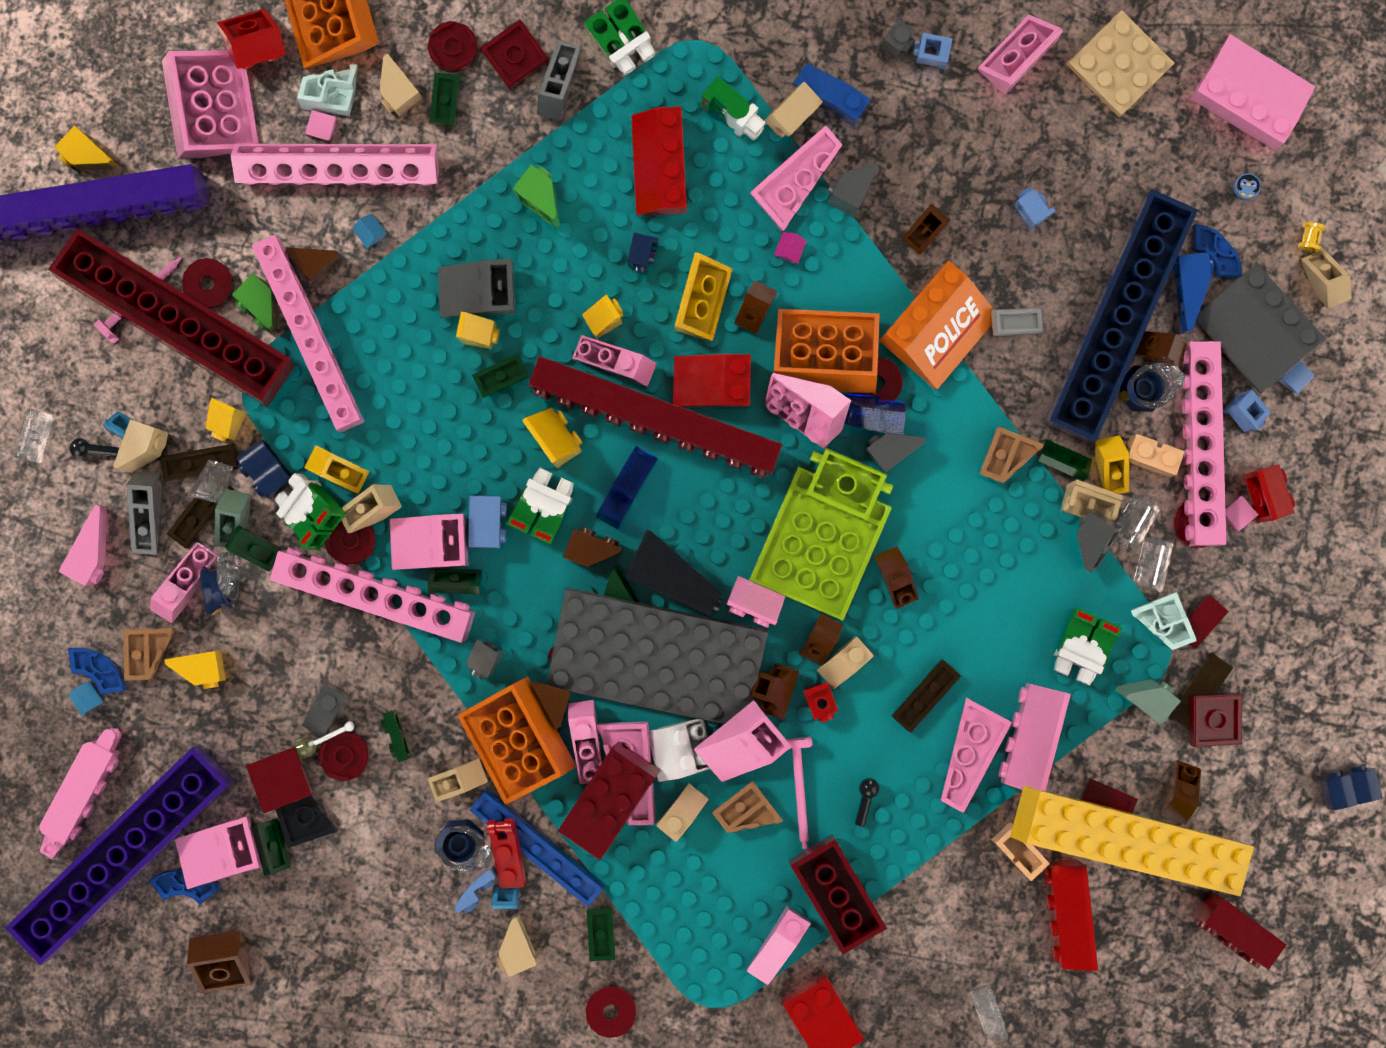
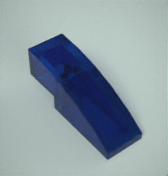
M843 394L851 400L844 424L871 431L904 434L905 402L880 401V396Z
M635 446L599 508L596 518L618 530L658 458Z

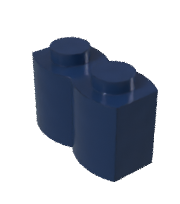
M258 440L236 457L240 463L237 465L238 469L245 477L250 476L255 483L252 487L260 497L265 496L272 499L290 485L289 479L292 475L266 441Z
M1366 764L1352 766L1351 771L1347 773H1342V770L1326 773V778L1320 779L1327 809L1329 810L1344 809L1383 799L1376 769L1367 768Z

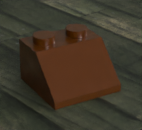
M240 930L189 938L187 965L201 993L252 985L247 944Z

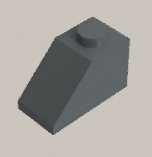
M874 163L842 173L838 180L833 179L826 193L830 194L826 203L854 216L862 204L879 165Z
M878 433L867 441L869 447L865 451L879 470L886 473L926 441L923 437L886 433L884 436H881Z
M1098 511L1086 513L1078 524L1080 529L1077 533L1084 567L1088 572L1098 569L1123 528Z
M326 684L311 705L302 726L319 738L327 735L352 697L334 684Z

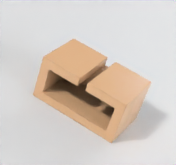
M1139 434L1130 436L1126 446L1129 453V463L1166 477L1177 475L1185 451L1166 444L1157 445L1158 441Z
M1009 822L991 840L1011 859L1010 861L1023 875L1032 881L1050 863L1033 845L1011 838L1013 824Z

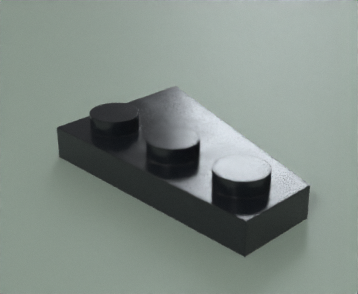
M312 795L275 809L288 848L338 831Z

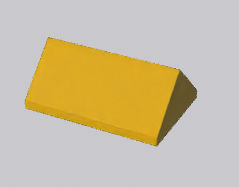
M694 253L674 326L675 332L713 341L733 268L700 253Z

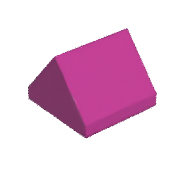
M783 232L774 256L798 265L806 240L796 233Z

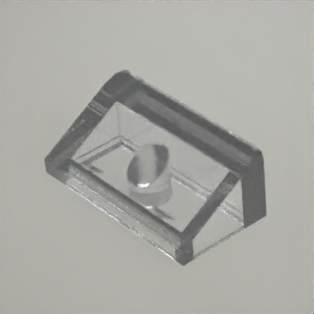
M30 408L27 409L14 454L16 458L41 463L54 419L52 414Z
M1133 494L1117 523L1123 528L1115 541L1136 552L1160 511L1157 504Z
M1144 537L1133 581L1137 587L1162 593L1174 547L1173 543L1166 540Z
M985 985L971 990V996L985 1037L989 1040L1008 1039L1009 1036L990 986Z

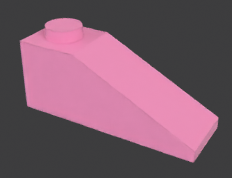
M95 504L58 571L84 586H94V584L99 583L104 574L102 569L105 565L107 507Z
M787 905L746 971L769 985L810 926L809 918Z

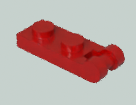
M496 819L488 820L487 832L491 839L499 888L524 887L527 882L515 819H505L504 822H498ZM501 832H505L507 836H501Z

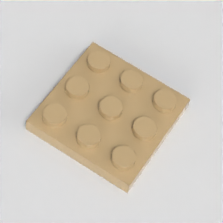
M1121 10L1067 63V66L1120 118L1175 63Z

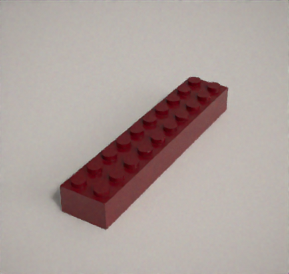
M78 228L48 268L58 280L268 408L296 367L289 357Z
M541 356L538 357L528 384L533 390L532 393L538 398L549 401L550 397L557 399L559 405L572 410L574 406L581 408L583 414L597 418L599 414L606 417V422L618 427H621L622 423L629 425L632 432L640 435H645V432L654 434V439L665 444H669V441L676 442L679 449L690 453L693 452V449L703 452L702 457L715 462L717 458L727 461L726 466L740 470L741 466L751 470V475L762 479L766 475L771 476L782 444Z

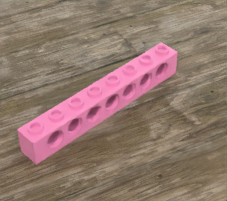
M235 144L231 153L235 183H244L246 185L256 183H269L270 185H279L281 183H294L295 185H304L306 183H319L320 185L344 183L345 185H355L357 183H369L370 185H380L382 183H394L395 185L419 183L420 185L427 186L437 183L440 172L437 144ZM257 164H262L265 168L259 167ZM282 164H287L291 168H286ZM307 164H312L316 168H311ZM332 164H337L341 168H336ZM357 164H363L366 168H361ZM382 164H388L392 168H386ZM407 164H413L417 168H411Z
M274 234L253 244L254 252L336 430L342 433L364 423L365 421L293 264L286 253L282 240Z
M1221 341L1189 342L1181 361L1185 369V374H1182L1181 386L1182 389H1185L1182 413L1186 414V424L1183 425L1182 434L1183 439H1186L1187 445L1183 455V462L1187 465V475L1184 476V488L1188 490V500L1185 501L1184 510L1189 520V525H1186L1185 538L1187 541H1190L1189 546L1226 545ZM1196 363H1201L1205 367L1204 375L1196 371ZM1197 388H1201L1205 391V400H1201L1197 397ZM1198 413L1206 416L1207 422L1205 425H1201L1197 421ZM1199 438H1203L1207 442V449L1205 451L1198 447L1197 442ZM1200 463L1205 464L1208 468L1206 476L1201 475L1198 471ZM1201 488L1207 490L1209 494L1207 501H1203L1199 497V490ZM1202 513L1209 517V525L1207 527L1200 523L1199 518Z
M288 547L287 550H280L277 553L270 576L271 581L460 643L468 639L476 611L470 610V605L455 601L452 604L445 601L446 597L431 593L430 596L421 594L422 590L417 587L407 586V588L397 586L398 582L395 580L383 578L381 581L373 578V573L359 570V573L350 571V566L335 562V565L326 563V558L318 555H311L310 558L302 555L303 551L297 548ZM301 563L305 565L307 570L304 577L298 572V566ZM324 571L330 575L329 584H325L322 581V573ZM347 579L352 580L354 583V590L352 592H349L345 587ZM371 587H375L378 591L376 600L369 596V589ZM395 594L402 598L400 608L393 604V596ZM419 602L426 606L424 616L420 615L416 610ZM442 610L449 612V623H444L441 620L440 613Z

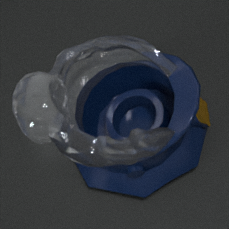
M1154 362L1144 366L1134 365L1126 373L1120 386V398L1132 411L1153 412L1156 408L1166 405L1174 398L1176 388L1182 387L1185 382V374L1178 366L1168 367L1161 362Z
M230 551L218 555L216 569L210 570L203 566L200 570L201 588L207 615H214L221 610V607L225 606L231 610L234 609L233 604L240 592L239 566L242 560L240 556Z
M469 819L450 820L437 832L434 847L436 853L448 868L456 871H471L475 866L484 868L492 861V850L489 846L485 845L483 831Z

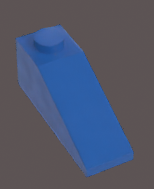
M808 63L792 83L793 86L798 87L801 83L805 82L823 101L822 106L852 127L856 125L870 102L867 96L851 85Z
M1209 252L1179 255L1173 266L1181 334H1187L1193 330L1212 278L1211 274L1214 273V263L1209 258Z

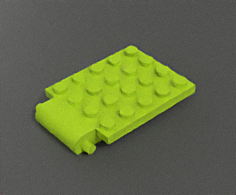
M826 448L823 455L815 451L811 455L810 461L818 464L815 473L798 466L749 580L843 621L892 509V506L878 501L877 497L880 491L890 495L893 485L885 482L886 473Z

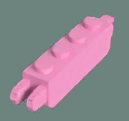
M119 728L103 730L104 732H102L98 740L82 745L39 825L41 833L45 835L39 851L52 859L56 858L65 844L76 841L83 830L80 827L83 820L92 814L95 808L93 802L96 796H100L107 786L105 780L109 772L113 773L119 763L117 757L120 751L116 750L122 736Z

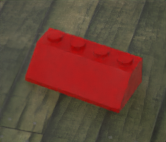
M656 107L631 115L636 216L687 214L682 107Z
M1077 859L1049 862L1050 864L1047 866V869L1043 870L1045 885H1049L1050 895H1046L1048 911H1052L1053 921H1049L1050 934L1055 936L1056 945L1052 947L1053 960L1062 969L1098 971L1087 866Z

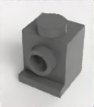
M898 19L884 38L881 48L902 62L915 43L913 39L915 30Z

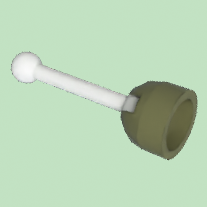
M348 721L343 727L317 740L305 737L295 741L297 753L303 760L315 754L318 744L344 731H352L354 723Z

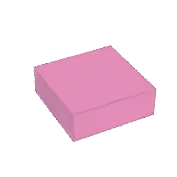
M312 110L305 135L331 143L337 117Z
M1239 496L1225 508L1226 519L1236 531H1240L1258 516L1243 496Z

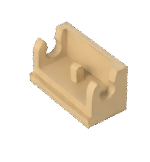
M803 82L764 120L765 124H768L779 137L783 138L785 135L789 137L823 101Z
M1075 480L1066 487L1061 511L1080 518L1086 513L1098 511L1109 519L1116 520L1123 495Z

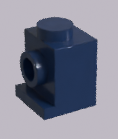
M638 233L633 234L627 260L628 267H632L631 271L646 274L649 264L654 265L657 250H654L653 247L658 248L659 238Z

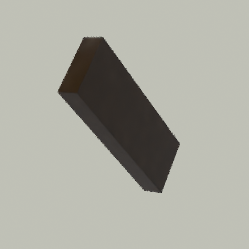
M237 444L160 456L164 481L168 482L237 470V465L240 464L236 458L239 456Z
M212 473L167 532V535L184 548L189 549L215 515V508L225 489L234 490V488Z
M1210 653L1179 696L1180 703L1169 717L1190 730V695L1215 694L1233 667L1214 653Z
M941 659L894 711L891 717L911 733L959 680L961 675Z

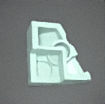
M357 64L349 65L350 69L335 73L332 69L325 71L321 75L313 74L303 77L297 97L300 108L302 110L350 116L358 75Z
M1177 592L1131 610L1135 618L1142 622L1172 650L1197 641Z

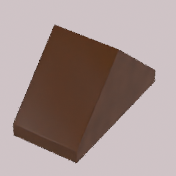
M931 203L902 239L921 255L947 227L950 219Z
M286 247V253L313 283L341 261V255L337 251Z
M541 681L532 683L531 685L555 729L561 727L572 691Z

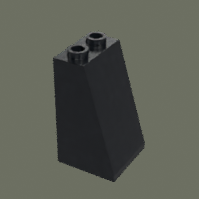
M646 530L625 577L709 616L712 611L717 613L723 601L719 597L721 592L652 531Z

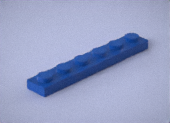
M488 789L483 792L471 807L470 811L486 824L488 820L496 819L498 822H504L505 819L514 818L521 853L587 907L604 889L605 885L508 805H505L503 801ZM501 832V836H507L505 832Z

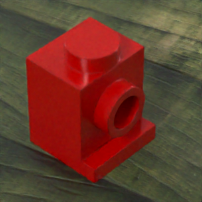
M827 681L803 690L814 720L819 719L820 723L835 718L833 713L838 712ZM819 699L826 700L827 705L825 708L817 706Z

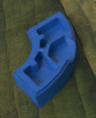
M1193 225L1191 251L1198 253L1209 252V258L1214 263V277L1229 279L1241 277V262L1235 248L1230 245L1220 232L1207 226Z
M68 648L71 673L83 674L91 678L97 685L100 695L128 690L122 672L110 658L88 648Z
M182 868L164 871L148 880L163 900L172 896L184 895L193 898L198 904H202L222 888L217 881L187 889Z

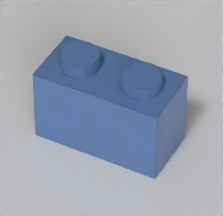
M470 496L468 547L502 549V543H506L507 537L506 528H502V518L507 517V502H503L502 497Z

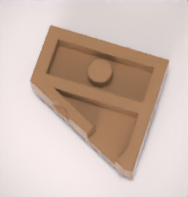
M998 426L979 475L1004 483L1033 455L1040 451L1044 444Z
M175 628L123 630L124 681L153 679L175 633Z
M753 780L712 811L727 833L773 823L777 824L783 821Z

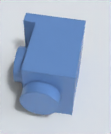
M922 33L920 41L915 40L912 55L917 56L916 63L936 66L945 70L949 59L952 38ZM931 49L935 55L926 54V51Z
M1030 187L1017 195L1019 199L1014 204L1030 230L1051 217L1056 211L1054 207L1048 209V202L1044 195L1037 193L1035 189L1031 190Z
M1252 389L1237 394L1223 409V412L1225 414L1229 413L1244 432L1259 430L1266 423L1264 419L1271 413Z

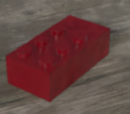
M618 741L610 749L558 829V832L598 860H601L661 770Z
M832 834L788 860L842 955L887 929Z

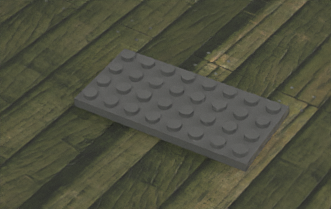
M566 587L547 684L575 693L725 724L753 701L754 697L750 696V693L758 680L768 630Z

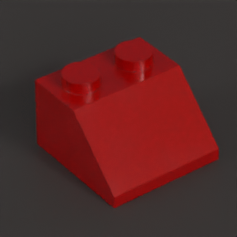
M265 8L217 22L229 56L237 69H248L256 63L275 61L279 56L286 55L279 27Z
M1279 464L1243 475L1253 508L1258 514V523L1274 521L1295 513L1293 509L1295 507L1294 497L1291 493H1288L1285 484L1287 483V475L1284 469L1280 468Z

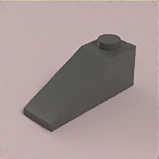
M557 40L538 93L537 115L562 120L582 46Z
M135 472L126 484L132 553L157 555L162 505L161 474Z
M486 638L478 639L472 648L466 665L471 668L469 672L481 680L483 677L488 679L492 676L507 652Z

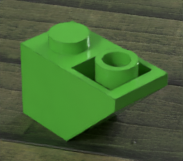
M252 273L232 294L238 300L235 305L245 314L250 311L256 317L253 322L263 331L268 328L275 332L278 329L276 297L272 289L257 275Z

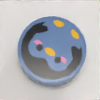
M1251 173L1241 175L1234 182V193L1242 200L1254 198L1261 189L1259 178Z

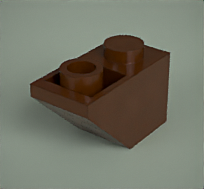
M581 527L580 531L574 529L563 558L585 567H591L621 554L623 549L618 547L619 541L605 536L603 541L594 537L596 532Z
M898 546L875 555L874 558L880 576L895 609L919 600L909 566Z
M1179 760L1176 761L1163 795L1161 816L1182 824L1187 823L1199 803L1200 768Z

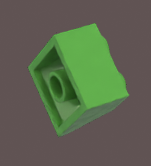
M531 164L512 188L518 201L558 229L560 221L553 180L550 178L552 175L543 167L539 166L536 168Z

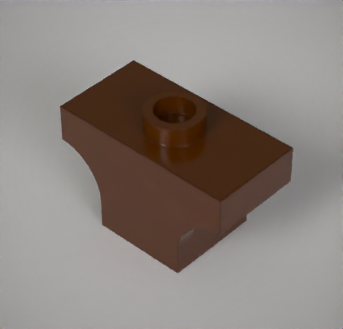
M754 280L744 298L734 324L757 335L777 291Z
M1145 331L1134 356L1153 361L1161 366L1179 368L1187 343L1183 342V337L1178 334Z
M820 614L799 655L822 666L837 643L843 624Z
M777 663L766 673L759 671L758 680L752 687L750 696L756 697L759 700L760 708L765 714L784 720L799 671Z

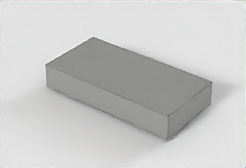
M1042 308L998 309L991 311L993 336L1044 333Z

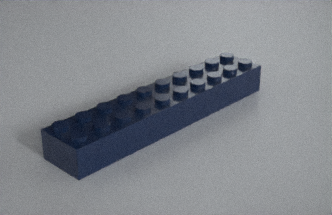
M1153 189L1144 196L1044 424L1088 444L1097 441L1198 209Z

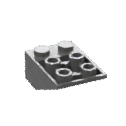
M512 259L483 260L438 267L440 318L460 317L461 311L476 316L516 315L515 271Z

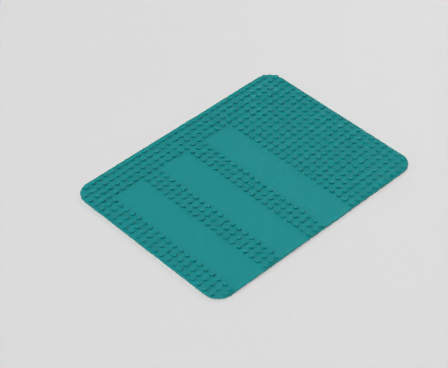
M701 40L679 41L662 49L653 58L642 64L314 310L365 421L364 423L342 433L336 430L290 329L268 345L289 357L296 367L268 408L242 393V403L252 423L291 475L295 473L303 474L309 480H318L322 485L321 487L328 492L341 508L373 484L392 486L402 507L385 520L372 524L376 533V546L372 555L364 562L359 563L363 571L373 573V578L381 581L383 578L392 579L398 582L397 586L407 588V586L417 587L422 590L421 594L431 595V593H428V580L431 568L392 570L390 519L465 514L467 518L468 539L470 496H500L503 498V502H507V517L502 518V528H506L507 537L506 543H502V549L468 547L469 566L440 567L443 569L482 570L480 594L434 593L446 597V602L452 604L455 601L463 602L470 605V610L476 611L467 641L460 643L404 624L467 709L527 676L531 683L536 681L547 683L552 657L548 661V654L551 647L555 645L566 587L604 595L612 568L618 564L625 576L646 530L652 531L721 592L719 597L723 601L718 612L712 611L709 616L625 577L640 603L767 629L768 634L759 671L766 673L772 669L775 663L799 671L784 720L768 714L766 716L785 739L812 738L811 747L801 748L809 837L807 849L832 834L873 903L1021 790L1002 783V777H999L1000 765L1002 762H1006L1008 752H1005L1008 737L1013 736L1015 728L1011 724L965 812L962 813L941 801L966 698L1012 722L1014 713L1019 712L1021 702H1018L1021 687L1025 688L1026 683L1071 694L1052 764L1054 765L1133 704L1115 690L1119 685L1150 679L1158 683L1166 673L1171 658V648L1132 615L1131 610L1147 604L1149 601L1110 551L1107 552L1097 570L1092 572L1085 570L1077 533L1080 529L1078 524L1081 518L1061 511L1065 492L1044 464L1038 461L1039 458L1036 454L1004 483L979 475L996 428L999 426L1014 433H1020L964 360L958 364L942 385L935 390L879 342L878 357L890 360L898 367L902 375L903 386L900 395L893 403L886 407L873 408L862 404L856 398L854 392H840L851 400L842 431L825 448L810 441L807 436L792 428L786 421L772 414L764 406L771 375L774 373L778 309L880 313V340L916 297L856 219L826 203L830 194L826 193L829 184L822 175L789 221L785 230L781 231L749 193L792 156L800 146L791 135L789 137L787 135L783 138L779 137L768 124L763 126L764 130L755 141L745 133L739 137L734 133L735 129L730 128L725 118L713 108L709 113L704 111L700 107L701 95L719 76L744 97L749 106L753 103L758 107L757 115L761 119L765 120L772 112L771 108L735 61L720 47ZM681 106L687 214L636 216L631 115L656 107ZM531 164L536 168L539 166L543 167L552 175L550 178L553 180L560 221L558 229L518 201L512 188ZM783 232L796 233L806 240L798 265L774 256ZM634 233L659 238L658 248L653 247L654 250H657L654 265L649 264L646 274L631 271L632 267H628L627 264ZM695 252L733 268L713 341L675 332L674 326ZM512 259L515 271L516 315L480 316L495 321L497 324L496 328L500 329L497 344L493 343L492 349L462 344L456 337L460 317L440 318L438 267L483 260ZM754 280L777 291L757 335L734 324L744 298ZM605 295H608L610 300L615 298L623 311V316L621 317L622 325L597 340L642 354L657 363L648 387L572 359L581 335L596 339L582 314ZM519 354L530 378L483 399L472 375L513 355ZM751 354L749 409L682 408L782 444L771 476L766 475L762 479L751 475V470L741 466V469L737 470L726 466L727 461L717 458L716 462L702 457L703 452L693 449V452L690 453L679 449L676 442L669 441V444L659 442L654 439V434L645 432V435L637 434L630 431L629 425L623 423L621 427L606 422V417L599 414L597 418L583 414L581 408L574 406L572 410L559 405L557 399L550 397L549 401L538 398L532 393L533 390L528 384L538 357L541 356L673 404L674 356ZM877 376L876 390H880L884 386V380ZM549 408H552L555 413L560 410L568 421L564 426L569 433L575 431L583 442L579 446L582 452L560 468H557L522 420ZM879 433L881 436H884L886 433L923 437L926 442L886 472L885 482L892 484L893 488L890 495L880 491L877 500L892 506V509L843 621L786 596L776 625L769 624L768 628L752 622L754 616L747 613L744 617L729 612L730 606L726 605L735 581L738 576L750 581L751 574L798 466L815 473L818 464L810 461L813 451L823 455L825 449L828 448L879 470L865 451L869 447L867 441ZM315 445L370 471L359 494L304 468ZM539 468L553 474L547 487L556 490L561 478L574 483L570 496L573 500L553 545L506 525L528 480H533ZM539 513V515H538V517H537V519H536V521H535L534 526L536 525V523H537V521H538V518H539V516H540L541 513ZM331 516L329 520H333L335 516ZM581 527L596 532L594 537L603 541L605 536L619 541L618 547L623 549L621 554L591 567H585L563 558L574 529L580 531ZM898 546L909 566L919 600L895 609L874 558L875 555ZM395 594L393 596V604L400 608L402 598ZM419 602L416 606L417 612L424 616L426 606ZM1072 608L1082 609L1098 616V619L1102 618L1123 628L1119 637L1116 638L1102 673L1096 674L1091 685H1085L1076 681L1080 667L1072 665L1068 676L1054 671L1057 659L1054 653L1058 648ZM442 610L440 613V618L444 623H449L450 614L446 610ZM820 614L843 624L840 637L824 663L854 636H857L874 655L856 673L835 689L830 686L838 712L833 713L835 718L820 723L819 719H813L803 690L826 682V680L817 671L820 665L799 655ZM486 638L507 653L492 676L488 679L483 677L481 680L469 672L471 668L466 663L476 640ZM943 659L961 677L919 725L909 733L891 715L934 666ZM572 692L569 703L594 700L597 724L649 722L650 731L697 719ZM754 697L753 700L760 707L759 700ZM819 699L817 702L819 708H825L827 705L825 699ZM567 707L563 724L557 728V731L576 764ZM704 720L708 737L724 725ZM599 734L602 760H604L606 757L603 748L604 743L601 734ZM792 748L788 749L771 764L723 782L711 769L680 779L661 782L656 777L653 782L656 823L654 825H629L627 821L601 860H598L562 835L587 870L605 885L604 893L676 989L696 1004L708 1008L731 1007L749 998L766 985V983L746 970L787 905L809 918L811 924L774 978L831 935L788 861L790 858L806 850L802 849V842H800ZM651 752V761H652V764L654 765V760H653V756H652V752ZM577 767L561 777L535 789L530 794L558 830L588 783L580 784ZM872 778L878 782L880 789L878 795L871 800L865 827L855 824L862 798L859 785L862 780ZM753 780L783 821L777 824L773 823L727 833L712 811ZM690 783L709 800L679 840L675 842L660 830L656 824L687 784Z

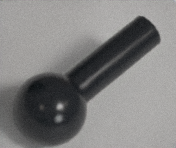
M76 438L69 444V451L76 458H83L88 454L117 457L119 447L89 444L83 438Z
M872 778L862 780L859 785L862 798L855 824L865 827L871 800L878 795L880 789L878 782Z

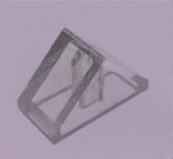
M208 460L192 487L190 496L218 503L225 489H228L233 466Z

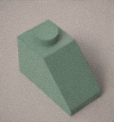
M225 489L215 508V545L225 547V544L238 525L246 529L250 515L249 494Z
M1150 679L1119 685L1115 689L1161 725L1180 703V700L1173 695L1176 690L1164 681L1159 685Z

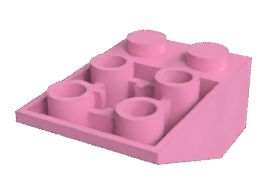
M773 373L764 406L772 414L786 421L792 428L807 436L810 441L825 448L842 431L851 400L831 386Z
M465 514L390 519L392 570L469 566L467 518Z
M738 576L726 605L730 606L729 612L744 617L747 613L754 616L752 622L768 628L769 624L776 625L785 596Z
M753 700L699 744L694 751L723 782L771 764L790 749L791 745Z
M244 817L175 839L187 889L262 868L251 828L253 826L251 818Z

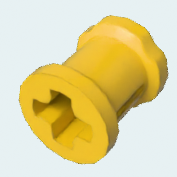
M1303 222V237L1297 248L1305 252H1320L1321 246L1319 244L1322 232L1326 228L1325 225L1315 222Z

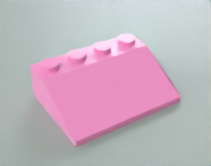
M1230 34L1190 99L1276 151L1285 143L1297 124L1315 86Z
M227 50L168 51L162 60L177 158L195 159L231 154L235 144H259L247 69H237Z
M1026 683L1025 688L1021 687L1018 696V702H1021L1019 712L1014 713L1012 719V727H1015L1013 736L1008 737L1005 746V752H1008L1006 762L1001 763L999 769V777H1002V783L1023 790L1025 785L1046 791L1071 694Z

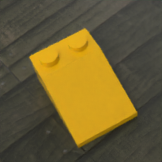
M549 408L522 420L550 461L557 468H560L582 452L579 446L583 442L575 431L569 433L564 426L568 421L560 410L555 413L552 408Z

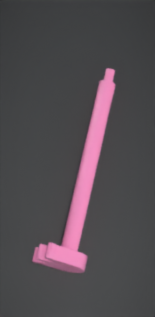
M178 257L175 261L172 260L155 276L161 280L166 279L178 267L182 259ZM113 314L104 323L99 319L93 324L112 344L119 340L110 329L122 318Z
M790 738L786 740L791 745L793 753L800 842H802V849H807L809 837L801 748L811 747L812 738Z

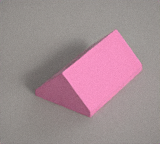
M1028 15L978 67V70L1006 95L1057 42L1063 31L1060 27Z

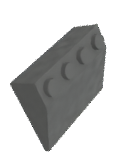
M1258 264L1233 282L1204 308L1196 319L1197 324L1213 341H1221V351L1260 394L1320 349L1326 340Z

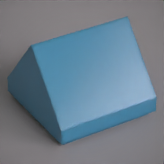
M373 214L359 218L352 228L367 249L388 235Z
M117 411L103 423V426L107 431L123 440L131 418Z
M91 681L74 688L69 693L70 699L81 716H84L104 702Z
M493 887L491 908L519 909V888L500 889L499 887Z

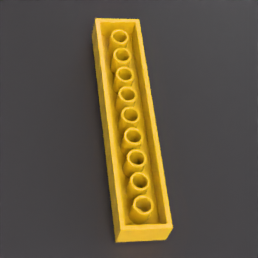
M1025 785L1010 835L1011 838L1026 844L1240 897L1254 846L1233 839Z

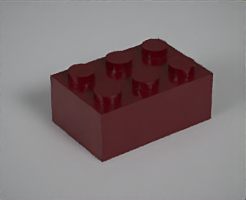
M1210 890L1192 914V916L1199 920L1196 923L1197 926L1215 938L1219 935L1217 940L1238 953V956L1257 969L1263 966L1269 970L1287 945L1234 905Z

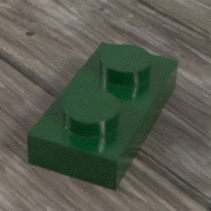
M434 72L429 121L431 125L456 127L460 75Z
M519 354L513 355L472 375L483 399L530 378Z
M1047 439L1044 442L1038 459L1039 462L1044 463L1046 466L1055 468L1084 482L1089 475L1093 460Z
M238 525L225 544V548L228 551L268 572L274 566L278 551L282 550L281 547Z
M431 568L428 580V593L480 594L482 570Z
M397 710L383 713L384 719L381 720L384 733H389L392 743L389 744V749L392 757L397 758L398 763L412 758Z
M278 818L251 826L264 876L291 868Z
M587 908L589 961L615 960L613 908Z

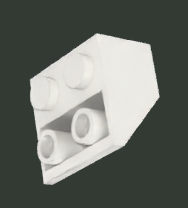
M697 718L649 731L654 765L661 770L657 776L659 782L680 779L710 769L694 751L699 744L708 738L703 719Z

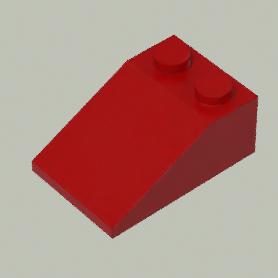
M751 354L674 356L673 404L679 407L749 409Z
M826 973L781 998L784 1008L809 1048H852L865 1040Z

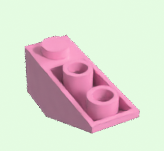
M581 335L572 357L574 360L648 387L657 364L642 354Z
M196 542L151 597L150 610L172 624L201 584V568L205 566L210 569L218 555Z
M594 700L568 703V721L580 784L589 783L603 762L599 732L596 726L597 717Z

